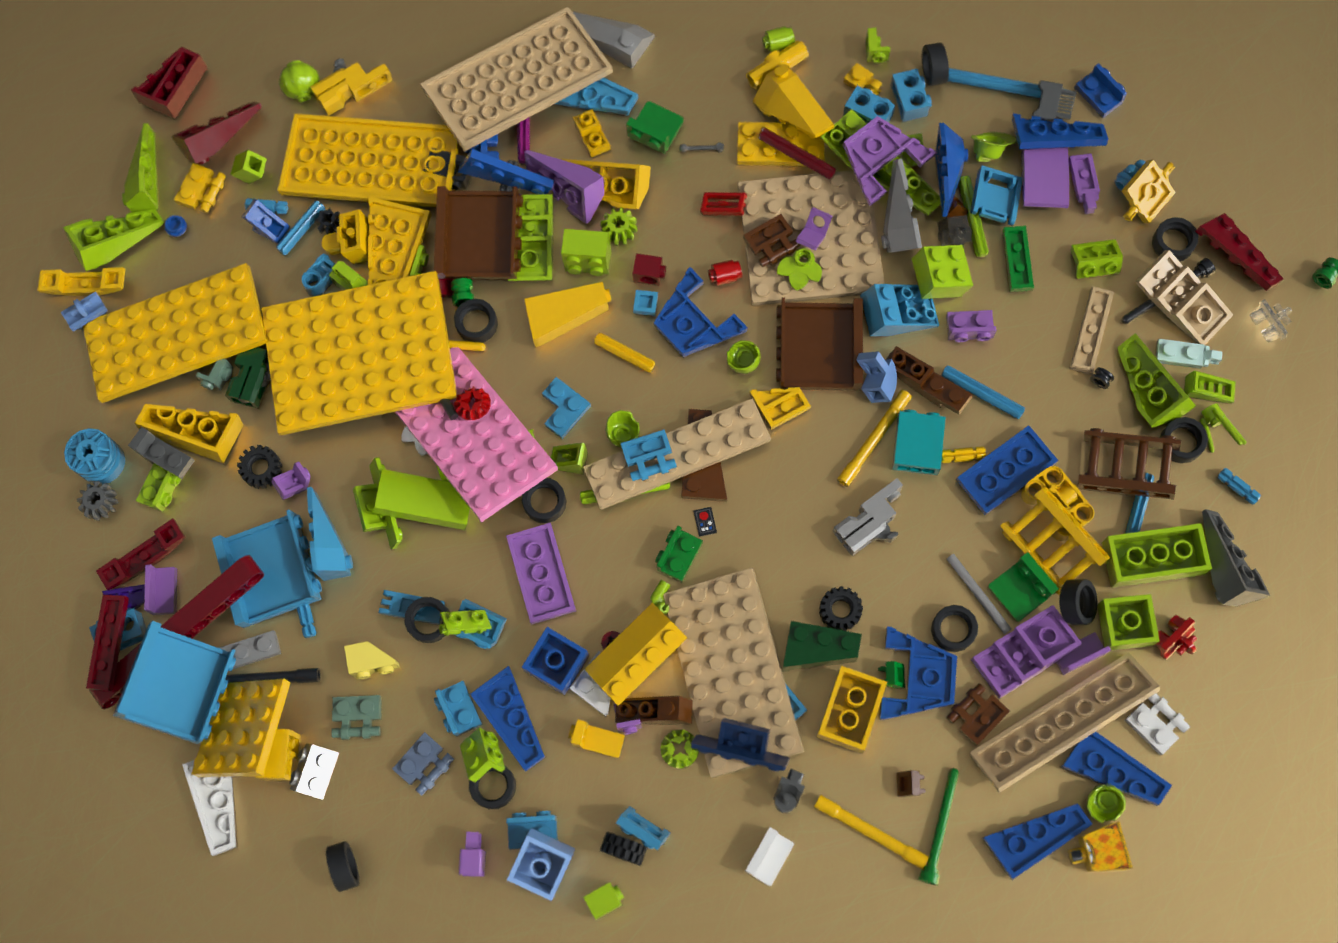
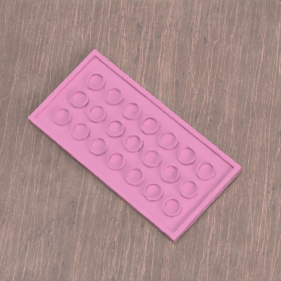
M453 347L450 349L457 394L460 395L464 389L469 390L473 386L476 389L483 388L491 399V406L487 414L477 420H465L459 415L457 419L450 420L440 402L395 411V413L434 463L438 465L441 472L477 518L483 522L553 474L558 468L460 348ZM474 398L468 403L471 409L476 402ZM456 399L450 400L454 408V402L456 401Z

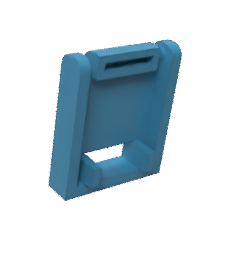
M981 165L977 172L970 213L975 215L979 210V216L1001 223H1005L1008 219V225L1013 226L1016 221L1023 178ZM990 179H994L997 181L1007 183L1008 185L1007 188H1004L988 182Z

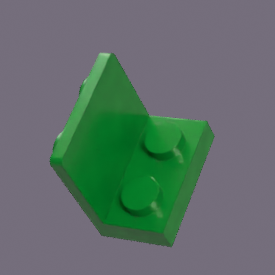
M1028 552L1016 564L988 585L990 591L1016 622L1021 621L1059 590Z

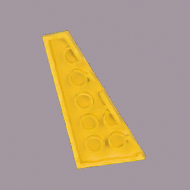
M368 196V204L370 205L368 215V285L409 277L418 247L422 245L430 222L431 212Z

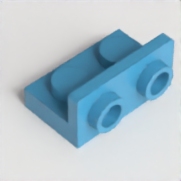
M464 681L443 690H435L437 697L434 698L438 710H443L446 716L443 723L448 733L452 732L457 737L483 725Z
M538 811L536 816L527 817L526 813H513L512 818H506L510 850L521 849L531 828L558 840L557 816L551 815V811Z

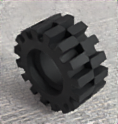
M257 445V448L254 446L249 447L251 450L249 452L245 449L243 451L245 456L240 455L239 460L241 463H237V467L240 469L238 473L241 475V478L248 485L257 489L259 487L265 489L268 484L270 487L273 486L271 483L272 478L282 474L280 468L283 466L278 455L269 447H263L262 445ZM259 459L266 460L268 462L266 472L260 475L254 474L252 472L254 462Z
M840 586L838 589L836 587L832 588L831 591L825 593L820 603L819 614L822 617L823 623H826L828 628L832 627L847 631L849 628L852 629L861 618L863 611L862 600L858 598L856 592L853 593L851 591V588L844 589V586ZM841 600L848 603L850 613L846 617H837L832 612V605L836 601Z
M606 832L600 851L641 866L648 847L622 836Z

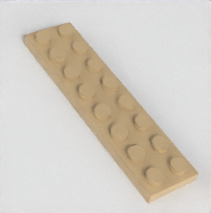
M752 398L666 433L672 453L664 456L665 461L675 459L677 465L676 468L668 470V473L648 476L649 479L643 481L642 479L632 481L630 473L637 471L638 467L637 464L630 467L627 466L623 451L586 465L583 468L602 510L770 442L771 438ZM657 458L644 462L645 468L658 464Z
M1128 652L971 751V758L1000 793L1159 692L1160 686Z

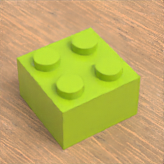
M564 229L561 255L565 271L571 274H580L582 272L590 273L594 276L609 275L611 258L609 232Z
M963 245L924 246L911 258L922 299L961 297L973 286Z
M1151 594L1107 598L1098 603L1097 608L1104 648L1109 646L1111 650L1150 647L1160 641Z

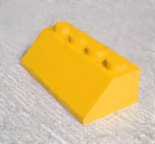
M652 602L584 670L619 706L687 637Z

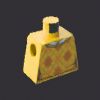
M1120 821L1078 837L1080 847L1068 850L1072 865L1085 862L1088 872L1133 869Z

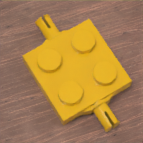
M1147 160L1121 191L1130 203L1129 210L1123 215L1125 220L1130 222L1136 214H1138L1143 223H1150L1175 193L1168 179V175L1175 169L1173 163L1167 162L1162 170L1154 160Z

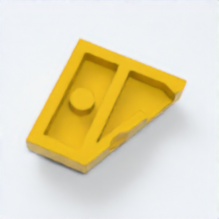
M800 387L785 390L773 388L770 391H757V389H753L749 393L771 430L811 408Z

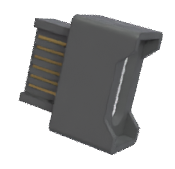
M1039 81L1038 88L1041 91L1038 109L1032 113V116L1041 117V120L1051 122L1056 117L1070 120L1076 92L1062 89L1063 84Z

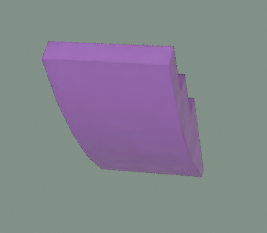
M1068 147L1022 149L1021 177L1023 178L1022 194L1024 206L1068 208Z
M1054 605L1015 627L1012 632L975 655L971 661L1000 699L1062 659L1082 643Z

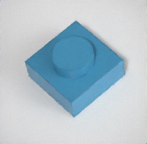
M636 290L633 314L656 316L658 292Z

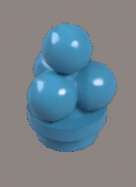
M1138 160L1135 164L1127 166L1117 175L1115 185L1122 191L1145 161Z

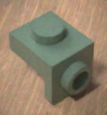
M226 359L216 361L209 376L197 372L196 377L201 382L200 385L208 390H213V388L222 390L226 381H229L232 376L233 366Z

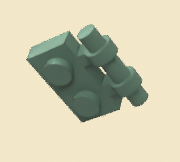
M382 696L333 697L332 721L342 722L341 728H332V738L349 740L350 737L371 739L372 736H380L381 728L380 726L372 727V720H381ZM351 721H363V726L351 727Z

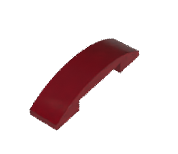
M174 518L154 531L155 535L120 559H112L96 570L106 590L113 589L145 572V565L151 564L154 566L179 546L186 537Z

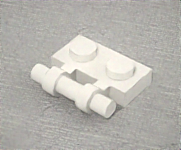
M1154 694L1148 698L1154 704L1150 709L1142 703L1125 721L1161 756L1179 739L1172 730L1178 727L1185 733L1190 726L1184 721L1185 717L1180 713L1177 714L1168 705V701L1164 697L1160 698L1157 694ZM1159 711L1170 720L1167 724L1156 716Z

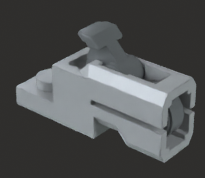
M898 478L861 504L859 509L861 514L859 516H848L833 528L835 536L841 543H844L843 546L852 556L872 541L883 540L891 543L897 538L898 532H890V527L888 526V523L895 518L896 512L887 501L892 503L901 495L900 491L903 484Z

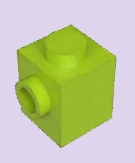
M246 150L235 155L230 175L248 184L257 181L263 176L267 159L250 150Z
M610 882L584 896L595 920L622 906L623 904L620 900L624 898L618 885L613 887Z

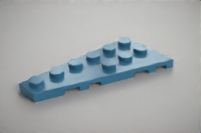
M602 78L555 104L629 115L638 100V94L606 78Z

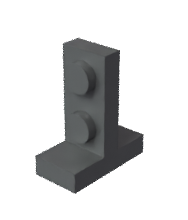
M143 427L139 429L128 445L151 464L158 465L180 479H183L195 461L190 456L155 437Z

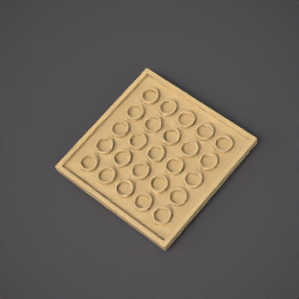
M854 170L836 172L832 179H827L820 174L738 182L739 192H745L747 195V200L744 201L746 204L745 208H743L744 215L742 216L744 234L782 214L793 230V235L787 237L791 242L804 229L812 207L833 216L826 236L816 250L802 244L794 250V253L801 248L812 251L815 262L822 269V276L819 282L809 280L807 285L798 291L794 290L790 285L789 276L777 274L778 265L785 257H789L787 254L777 259L775 264H768L762 268L758 260L765 256L764 253L761 252L754 255L745 242L752 306L781 303L782 297H785V303L857 296L864 293L874 284H884L873 204L871 206L868 205ZM821 216L813 218L816 226H824L825 221ZM778 242L770 248L772 251H775L782 247V245ZM806 258L799 259L800 262H807Z

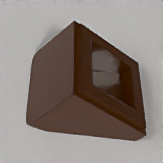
M954 196L947 218L955 223H959L968 214V209L959 198Z

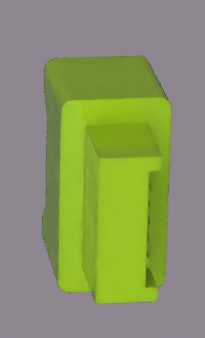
M338 261L331 268L332 271L329 276L333 283L342 290L368 285L367 280L343 261Z

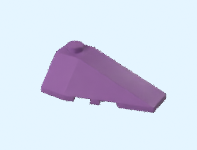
M530 150L525 151L526 170L554 180L553 188L551 189L554 193L553 196L557 200L562 199L568 205L567 210L573 216L586 224L589 223L604 196L603 176L585 166Z

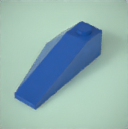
M939 123L935 164L942 217H947L963 171L964 162L968 161V148H964L963 139L946 124Z

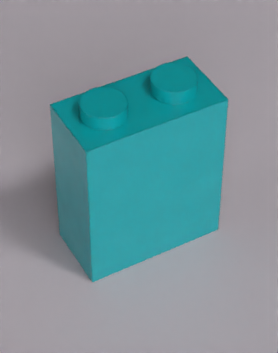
M910 409L900 411L897 418L892 470L938 476L941 470L946 417L940 416V414L935 412L919 414L917 411Z

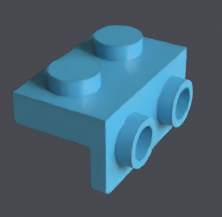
M464 599L459 611L485 610L492 628L483 631L482 634H464L461 631L460 634L455 635L474 641L475 645L480 648L490 649L497 644L507 618Z

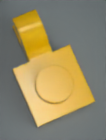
M858 63L844 77V83L853 89L858 85L871 90L877 96L882 91L880 89L882 83L877 79H873L874 74Z

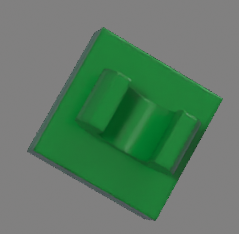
M889 661L886 662V667L881 666L878 668V671L886 672V678L884 679V681H887L886 686L896 689L905 688L904 664Z

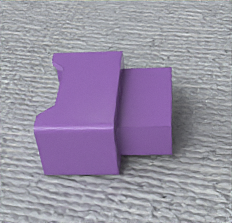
M466 832L465 849H460L459 875L485 877L486 851L481 850L482 834H479V832Z

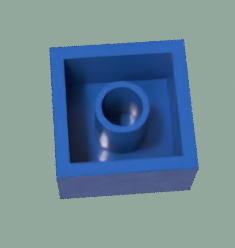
M546 627L522 665V669L565 696L588 659L589 653L586 649Z

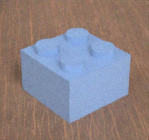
M531 828L507 881L552 901L575 848Z

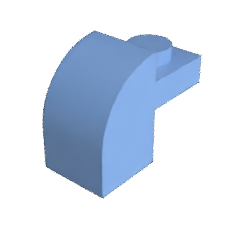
M879 351L859 353L857 362L867 374L861 388L871 403L891 402L897 386V372L893 360H884Z

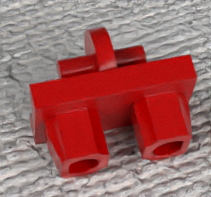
M1174 615L1168 622V628L1174 631L1171 636L1162 630L1158 631L1160 641L1155 645L1161 650V657L1165 660L1175 651L1180 656L1185 651L1189 654H1193L1196 651V647L1193 644L1197 640L1196 636L1193 635L1195 632L1193 627L1195 621L1189 617L1185 620L1178 615Z

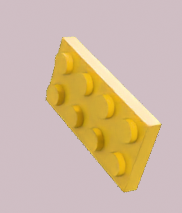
M738 122L737 165L805 166L761 141L759 134L763 128L769 129L824 161V142L820 139L821 136L817 138L797 130L796 126L790 123Z

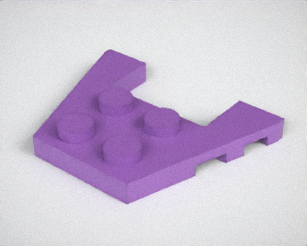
M879 116L875 117L843 143V147L869 206L886 193V190L873 177L881 168L903 151H906L919 167L923 166L936 154L935 150L932 148L928 149L921 145L917 139H911L901 133L902 130Z

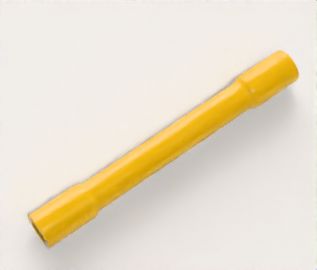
M900 390L885 415L837 478L839 483L846 487L851 484L860 471L861 466L899 415V412L903 411L912 398L911 394L905 390Z
M820 795L814 808L826 815L836 818L895 852L904 860L920 869H923L929 856L917 849L905 845L846 811L823 795Z

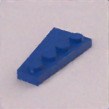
M1013 114L1012 116L1019 149L1107 146L1108 136L1104 124L1081 121L1068 124L1063 119L1054 118V121L1051 122L1043 121L1038 116H1032L1031 119L1020 118L1021 114Z
M474 149L470 151L460 164L458 173L517 187L534 194H547L554 184L552 179Z
M507 666L470 695L524 771L527 772L543 760L545 755L512 671Z
M1075 804L982 838L1010 879L1013 880L1093 824L1079 804Z

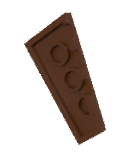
M689 409L688 424L712 415V410ZM721 462L684 476L681 497L684 499L727 502Z

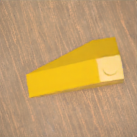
M786 64L766 75L753 99L755 106L764 115L769 117L773 115L779 118L780 122L784 124L788 122L795 125L797 130L815 138L834 128L832 121L799 77Z
M561 159L588 167L603 176L604 196L602 200L614 207L639 209L649 189L651 166Z

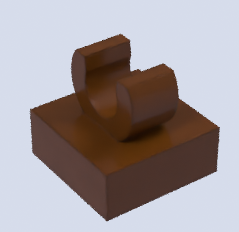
M917 770L897 772L898 797L920 796L921 793H925V789H920V780L925 779V776L919 774Z

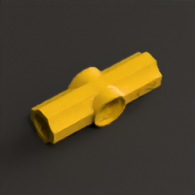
M797 40L780 52L777 50L771 52L764 59L763 63L746 73L750 86L757 90L769 72L784 64L791 69L806 59L809 55L806 46L802 41Z

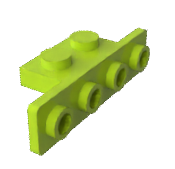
M377 457L369 465L374 484L355 486L353 493L363 532L386 529L390 548L396 549L402 541V531L397 526L396 517L373 513L381 471L385 469V466L381 464L380 458Z

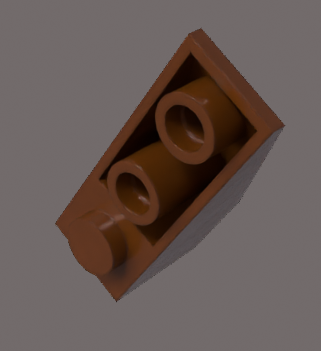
M682 696L626 698L619 706L616 704L615 723L640 719L641 724H692L693 700Z

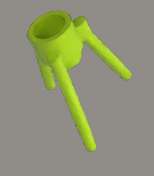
M1217 403L1201 411L1203 418L1199 421L1207 432V443L1211 453L1214 452V446L1208 426L1210 424L1212 427L1222 424L1238 445H1245L1247 443Z

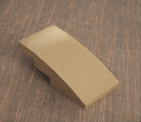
M1165 250L1135 281L1149 299L1197 344L1205 345L1233 316L1207 283H1202L1188 266H1182L1170 250Z

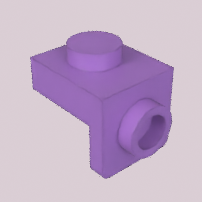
M298 461L294 463L292 470L273 477L271 483L282 500L307 490L310 482V473Z

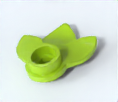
M801 248L795 251L793 256L785 257L780 262L777 274L789 276L790 285L794 290L798 291L804 288L809 280L819 282L822 276V269L815 262L813 252L809 249ZM806 258L807 262H800L799 259Z

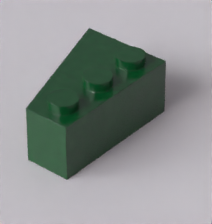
M791 621L782 672L856 662L862 634Z

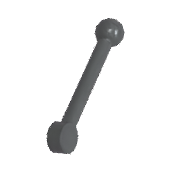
M720 142L716 145L704 146L681 144L679 150L683 153L687 150H716L717 152H722L724 144Z

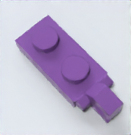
M1092 154L1070 156L1068 160L1076 198H1078L1079 203L1083 202L1085 214H1092L1095 208H1097L1096 201L1099 200L1100 193Z

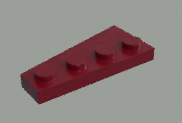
M1226 213L1201 225L1195 231L1200 236L1205 234L1211 239L1210 244L1215 249L1219 247L1229 255L1227 259L1233 264L1242 265L1245 268L1244 273L1265 291L1270 290L1284 280L1279 271L1268 262L1263 253L1252 244L1248 236L1235 225L1233 219L1228 217Z

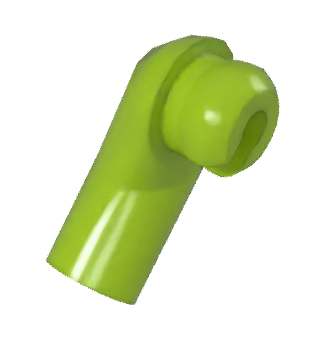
M660 580L650 600L651 603L653 602L666 614L669 611V605L665 604L663 595L667 593L671 585Z

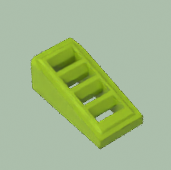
M1194 370L1185 377L1184 392L1190 398L1232 404L1234 403L1236 381ZM1222 386H1225V395L1222 394Z

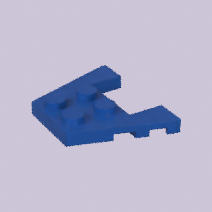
M691 267L687 269L684 278L679 282L670 300L666 302L654 321L655 328L682 357L741 335L748 330V327L735 314L718 327H715L688 298V296L703 285V280Z
M887 627L885 649L910 652L907 698L905 700L882 697L880 720L953 705L955 701L957 656L931 644L919 641L911 635L903 634L895 628Z

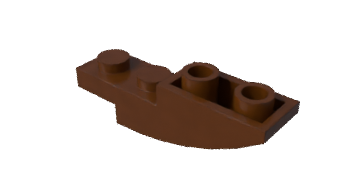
M897 346L886 358V360H893L897 377L940 408L945 406L960 415L972 399V393L934 372V367Z

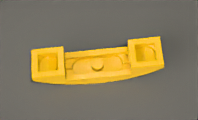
M103 268L102 272L65 273L62 270H40L38 291L66 296H89L95 291L98 295L123 290L125 268Z

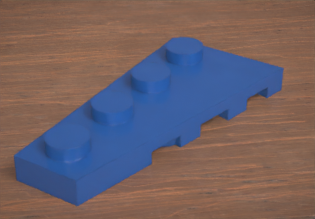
M1097 732L1078 742L1061 766L1064 769L1101 784H1111L1123 793L1155 806L1161 804L1172 787L1166 780Z

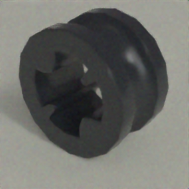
M1098 367L1090 379L1096 386L1108 389L1110 386L1109 382L1114 380V376L1108 370Z

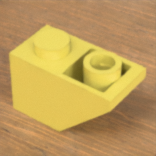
M368 641L344 646L348 673L352 677H356L357 680L370 678V674L377 672L380 675L390 674L394 672L393 669L400 668L399 663Z

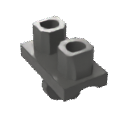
M790 769L787 778H781L773 798L775 800V807L781 813H790L794 808L796 809L805 788L804 785H801L803 773Z

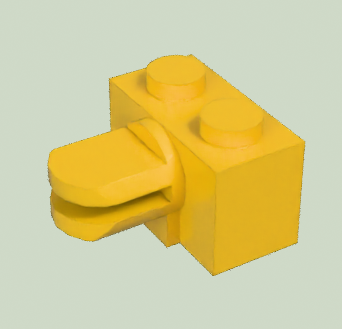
M359 209L339 214L337 232L324 235L321 244L324 250L330 255L341 253L352 264L368 261V217Z

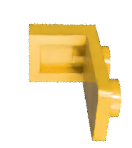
M577 719L576 725H571L568 738L571 739V744L574 747L619 758L625 736L588 725L587 722Z

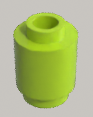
M786 26L765 31L762 42L764 48L768 49L771 53L790 46L795 42V37L791 27L786 28Z

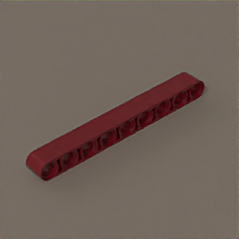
M251 555L240 558L163 623L161 628L193 639L264 577L263 571ZM141 643L117 663L113 691L89 690L101 709H108L119 702Z

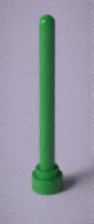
M951 768L949 771L928 863L920 871L919 881L938 886L940 878L939 870L937 869L938 860L959 771L956 768Z

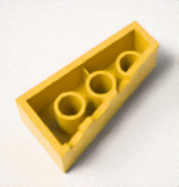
M145 404L135 421L138 429L141 427L145 428L165 443L223 464L243 427V423L236 413H229L228 415L220 414L217 411L200 412L196 411V409L187 408L182 410L171 406Z

